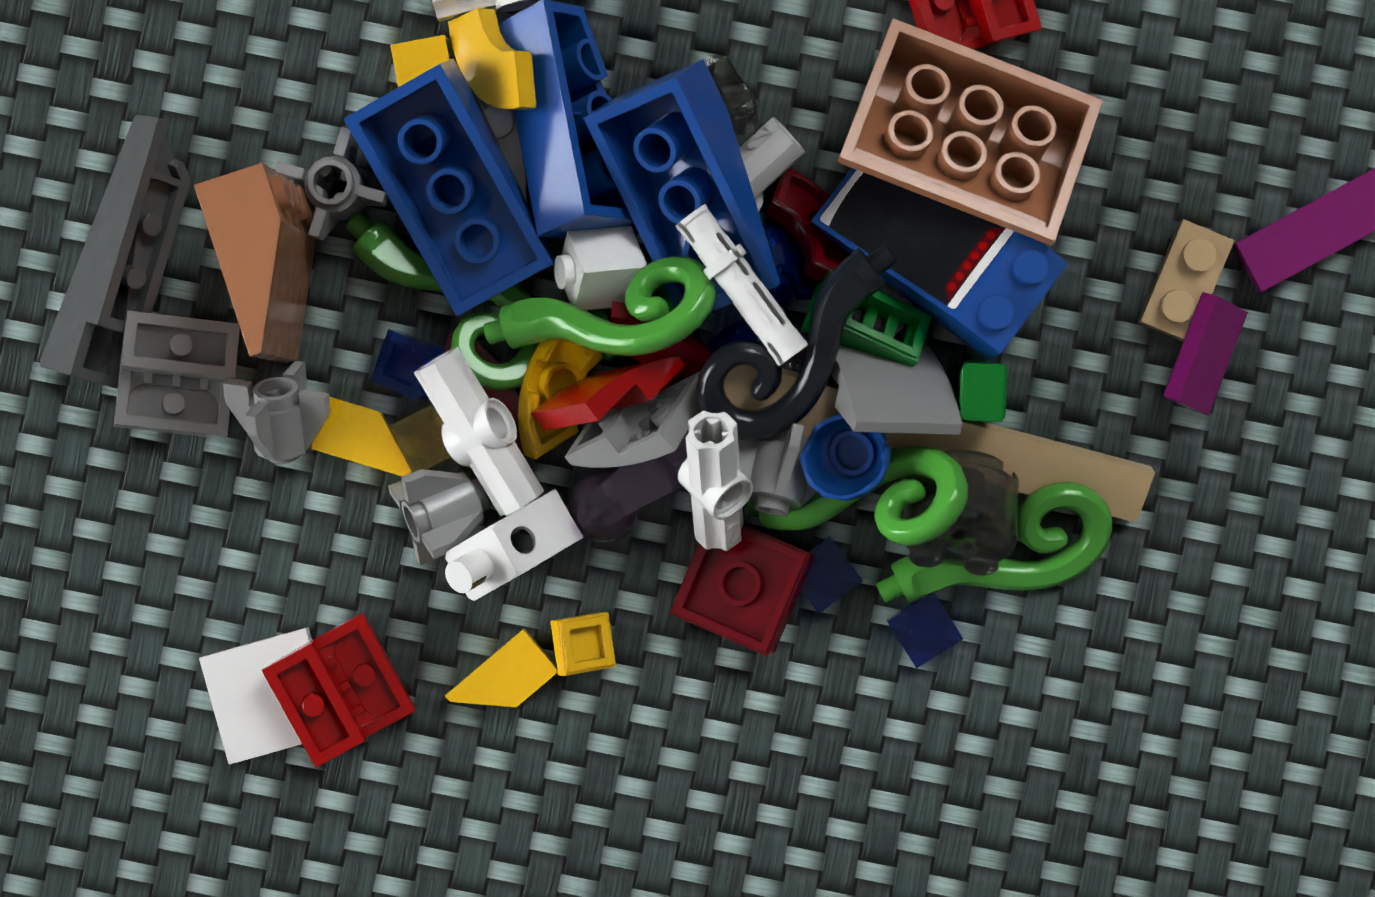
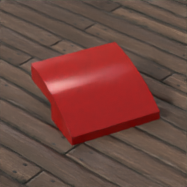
M909 0L917 28L974 50L1017 39L1042 29L1034 0Z
M671 357L593 374L559 390L530 414L543 431L599 421L610 409L650 402L685 364L680 357Z
M364 612L307 642L261 670L315 768L365 742L368 736L416 711L415 704Z

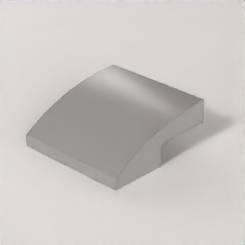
M127 310L113 427L226 439L228 436L230 409L225 403L222 383L227 378L235 379L240 333L239 324Z
M840 345L831 373L832 378L839 385L834 407L854 432L960 435L963 424L953 389L942 365L928 345H923L918 363L914 367Z
M700 372L658 392L650 402L613 408L599 421L587 423L565 458L572 466L608 468L643 463L674 452L689 429L688 420L696 416L700 410L696 391Z

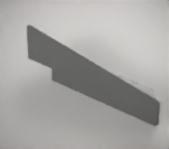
M136 115L133 118L40 358L41 367L117 389L127 310L152 313L191 182L184 162L175 159L164 134L165 130L169 128L166 120L144 115Z

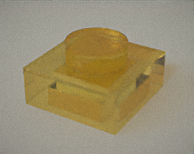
M433 404L389 426L412 473L421 469L428 470L452 458L442 439L441 432L444 422Z

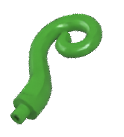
M360 212L347 223L346 229L357 239L352 251L377 275L403 287L442 292L421 253L411 248L385 221L373 225ZM515 284L487 301L501 308L504 305L532 297L520 285ZM479 311L467 315L458 323L452 333L451 349L456 347L460 349L482 387L498 391L520 387L530 359L539 343L521 347L516 356L506 363L493 364L487 362L475 352V341L477 338L485 336L484 323L500 318L489 311Z
M688 256L665 257L653 261L637 271L625 292V304L630 315L641 322L647 323L635 325L615 324L565 301L542 297L520 300L502 306L499 312L500 319L484 323V334L489 344L492 345L506 340L512 349L548 340L561 339L610 355L636 356L650 354L682 341L701 326L713 308L716 299V286L713 278L709 280L704 274L703 270L706 267L698 260ZM682 283L685 286L683 299L671 312H669V306L663 298L652 296L653 292L664 284Z
M917 445L891 449L889 468L884 480L878 487L899 478L925 477L936 482V496L929 508L919 516L901 519V512L904 507L925 499L926 490L923 484L915 479H904L894 482L884 491L876 503L874 518L877 527L882 535L895 544L911 546L929 542L952 526L964 510L968 500V483L963 469L955 459L936 448ZM816 492L801 508L789 509L788 516H775L760 512L755 509L756 501L749 499L747 510L750 516L759 517L760 522L767 529L804 530L827 522L860 498L842 501L825 498Z
M1073 482L1049 484L1031 493L1020 505L1016 518L1017 534L1023 544L1038 553H1051L1060 550L1068 542L1066 532L1060 527L1043 528L1040 525L1041 520L1047 513L1056 509L1074 510L1082 519V530L1078 538L1061 552L1038 560H1015L953 547L932 548L916 552L892 563L891 567L894 575L876 583L885 603L902 595H905L907 600L912 603L937 591L956 585L1022 591L1057 586L1078 577L1093 566L1102 556L1108 546L1112 533L1111 511L1098 493L1083 484Z

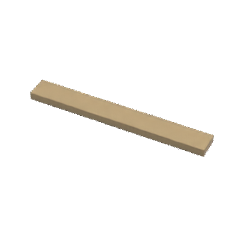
M743 364L736 366L727 374L724 381V390L727 398L737 408L745 410L761 409L780 399L794 384L799 373L782 369V382L777 391L768 399L757 401L750 394L751 384L757 376V372L753 367ZM828 381L818 402L797 423L804 426V436L809 437L812 429L818 423L839 414L838 410L834 407L839 388L837 383ZM961 419L963 425L960 435L885 433L891 449L917 445L936 448L948 454L960 464L966 479L1027 495L1043 486L1058 482L1083 484L1100 495L1107 503L1112 517L1135 523L1138 521L1155 475V471L1149 465L983 421H966Z

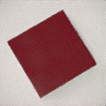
M743 525L741 528L742 541L728 551L719 548L706 550L698 543L669 614L766 657L773 658L815 555L746 525Z

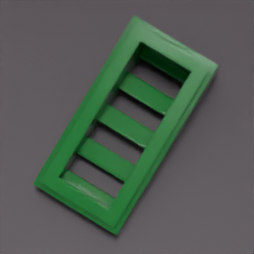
M833 269L825 275L815 288L802 326V330L807 333L809 332L811 314L816 297L822 284ZM877 291L855 309L862 311L859 322L851 319L853 312L849 316L843 330L840 345L913 367L918 363L932 315L881 291ZM877 316L885 318L881 332L873 329ZM898 323L907 325L902 342L893 339Z
M969 359L964 362L960 373L959 411L961 419L966 421L1003 422L1006 416L1008 372L1006 364L984 359Z

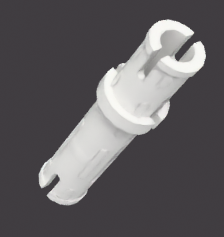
M706 204L693 211L675 226L706 266L703 270L704 274L709 280L714 278L726 292L734 306L756 336L760 338L778 366L808 345L807 341L795 329L779 304L743 257L747 252L741 244L734 245L729 236L725 234L717 223V220Z

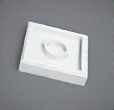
M309 627L199 658L229 765L302 744L261 670L311 641Z

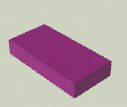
M1203 292L1163 397L1194 412L1209 416L1248 312L1219 296Z

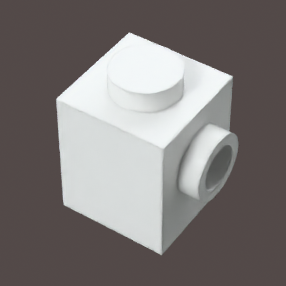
M631 226L567 231L562 254L555 258L554 275L558 288L565 289L570 304L582 310L612 308V301L625 302V292L629 282L637 271L645 267L647 263Z

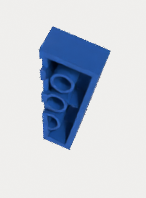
M540 0L499 23L500 33L511 48L516 51H529L532 54L537 106L529 110L513 111L537 236L566 239L567 231L631 226L634 234L638 235L639 232L583 119L611 100L610 96L605 93L601 80L608 76L584 8L551 0Z

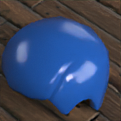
M839 413L814 426L804 449L800 453V463L807 484L823 497L849 501L865 497L881 484L889 468L892 451L885 433L854 432Z

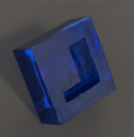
M388 329L370 381L414 400L427 401L428 396L414 372L443 354L445 349L402 331Z
M828 536L808 551L814 554L815 557L801 590L816 611L821 613L863 582V580L831 536Z
M935 593L916 600L886 619V622L916 668L963 640V637Z

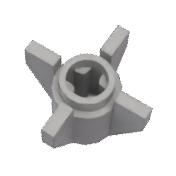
M342 126L333 151L335 156L324 157L314 162L308 171L280 161L277 162L275 169L279 174L282 173L285 178L292 179L293 182L305 186V193L310 203L316 207L308 235L322 241L339 221L352 219L355 215L362 212L366 206L386 207L389 198L386 192L369 188L365 176L355 167L356 140L350 129ZM347 184L343 193L337 192L333 197L337 186Z
M294 361L283 373V377L264 379L254 387L252 381L227 378L222 383L225 403L252 440L255 452L258 456L268 459L272 463L286 464L297 460L300 455L310 448L331 414L329 393L306 390L305 362Z
M793 423L788 430L772 437L764 438L763 441H759V439L743 440L738 438L740 471L752 481L753 492L749 499L756 501V510L775 516H788L789 509L801 508L817 492L807 484L800 463V453L808 440V437L803 435V425Z
M421 469L402 476L401 481L388 485L389 493L400 510L402 509L408 529L413 536L415 557L420 565L440 558L448 550L462 543L477 525L483 523V511L489 509L486 492L477 478L470 480L463 471L453 473Z

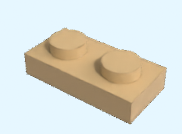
M1185 219L1180 220L1137 323L1184 341L1200 296L1203 292L1213 293L1235 240Z

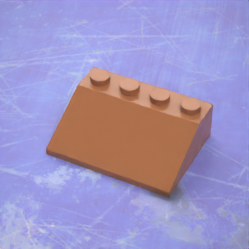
M893 18L875 60L837 162L1052 246L1063 220L1103 100Z
M264 163L195 184V191L249 356L287 364L297 361L316 239L309 236L308 233L316 207L310 203L301 185H296L292 179L288 180L282 173L279 174Z

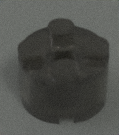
M972 450L944 451V453L955 459L963 469L968 483V500L956 522L943 534L929 542L907 546L910 550L909 559L913 564L920 567H935L942 562L963 565L969 573L974 575H990L998 570L999 561L1008 557L1017 544L1019 479L1014 471L1012 476L1003 471V461L995 456ZM918 476L907 477V479H915L923 484L926 496L925 499L905 507L904 519L919 516L929 508L936 496L937 485L934 480Z

